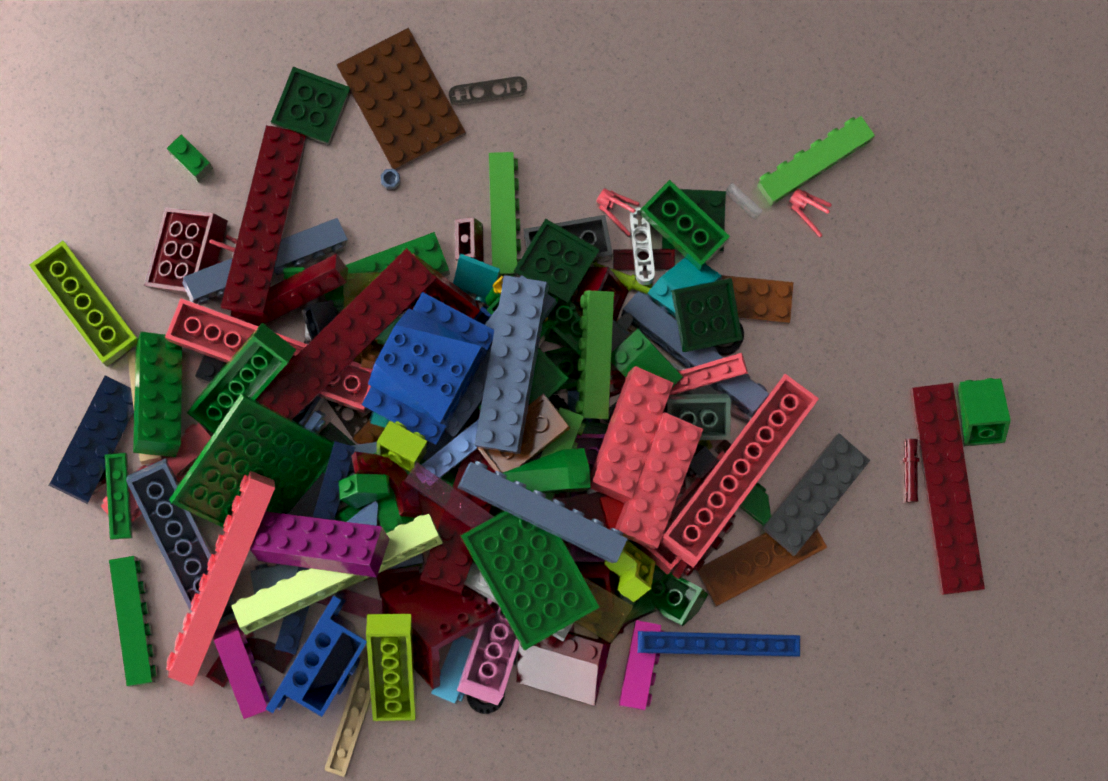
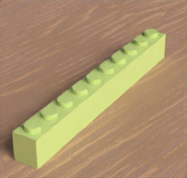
M429 514L420 515L414 521L398 525L393 531L386 533L389 537V543L379 573L443 543ZM311 568L299 571L296 576L289 579H282L270 588H263L251 597L241 598L236 604L231 606L239 628L245 634H249L361 582L370 576Z

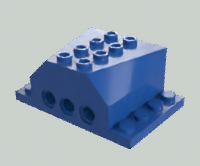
M422 292L413 310L409 308L395 324L375 361L368 382L371 388L362 406L394 423L396 421L402 423L407 427V430L413 433L418 432L427 441L438 445L493 342L494 330Z
M339 591L334 594L267 705L266 710L274 713L275 709L280 711L289 697L322 717L336 693L341 695L349 676H352L358 667L361 659L359 655L367 643L365 639L356 633L353 623L338 614L346 602L343 598L344 592Z

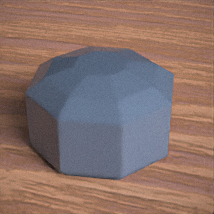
M386 169L381 174V185L387 190L396 189L399 186L400 174L395 169Z

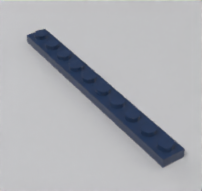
M334 441L313 518L335 520L340 504L339 481L347 478L352 462L351 456L354 454L356 447ZM298 567L297 573L311 568ZM310 605L283 618L275 646L276 650L296 655Z

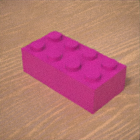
M636 620L634 622L618 706L644 711L651 704L652 694L649 693V688L655 683L656 673L653 672V667L658 664L660 653H637L638 631L664 632V630H661V625Z
M236 622L217 629L213 639L243 718L246 719L267 711L266 703L270 702L265 686L260 687V683L263 681L258 667L252 666L255 660L250 646L245 647L244 645L248 643L245 633L238 628Z

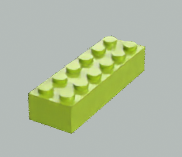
M63 240L29 264L106 367L136 346L137 336Z
M367 614L366 641L373 721L416 720V686L411 614Z

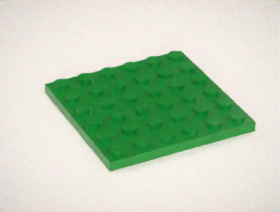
M240 394L169 500L172 504L224 528L223 525L227 515L232 516L233 513L231 507L236 495L240 496L241 481L244 475L248 476L249 472L252 471L273 479L275 482V490L266 512L288 514L322 473H326L334 442Z

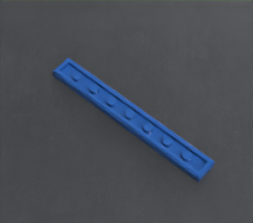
M638 631L637 653L800 657V635Z

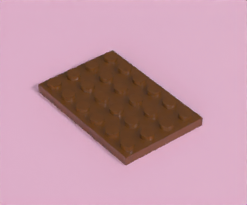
M409 27L336 64L346 85L350 87L353 98L392 169L398 170L466 134Z

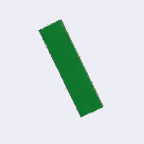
M127 453L106 454L105 467L110 540L132 538L130 488L126 482V478L129 475Z

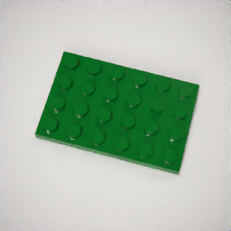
M506 511L461 535L464 544L523 650H527L599 608L598 603L561 538Z

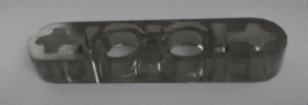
M521 76L456 85L449 91V100L453 105L461 106L521 97L527 92V81ZM516 82L524 85L521 87V91H517L516 88H510L511 93H507L506 83H509V87L516 86ZM495 85H502L504 91L502 94L497 95L492 91ZM475 88H481L484 94L476 98L473 96L472 91ZM466 89H469L470 99H467V95H462L460 100L452 97L456 91H459L460 94H466Z

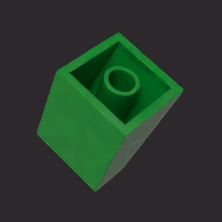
M987 378L985 380H966L960 382L957 394L963 445L1005 443L1011 419L1002 379Z

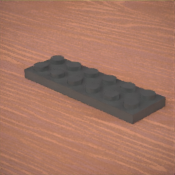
M840 433L836 434L761 529L790 554L796 555L870 462V459Z

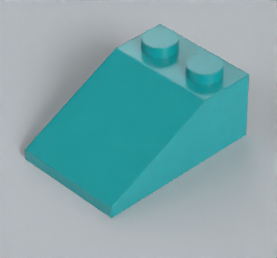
M460 254L453 283L468 295L475 297L477 302L486 305L485 298L493 288V284L500 278V269Z
M683 258L658 279L649 290L648 295L652 298L653 303L664 307L671 316L676 318L671 290L717 281L722 278V275L708 265H705L699 271L688 259Z

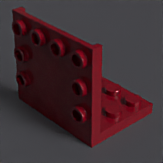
M422 573L383 593L382 610L383 614H411L414 669L432 689L440 686L439 649L495 618V611L475 590L465 585L462 594L458 595L421 583Z

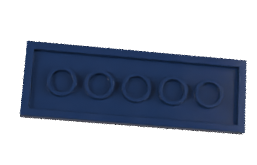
M106 375L104 376L48 486L88 504L106 468L105 455L113 454L134 412L132 390L130 387Z

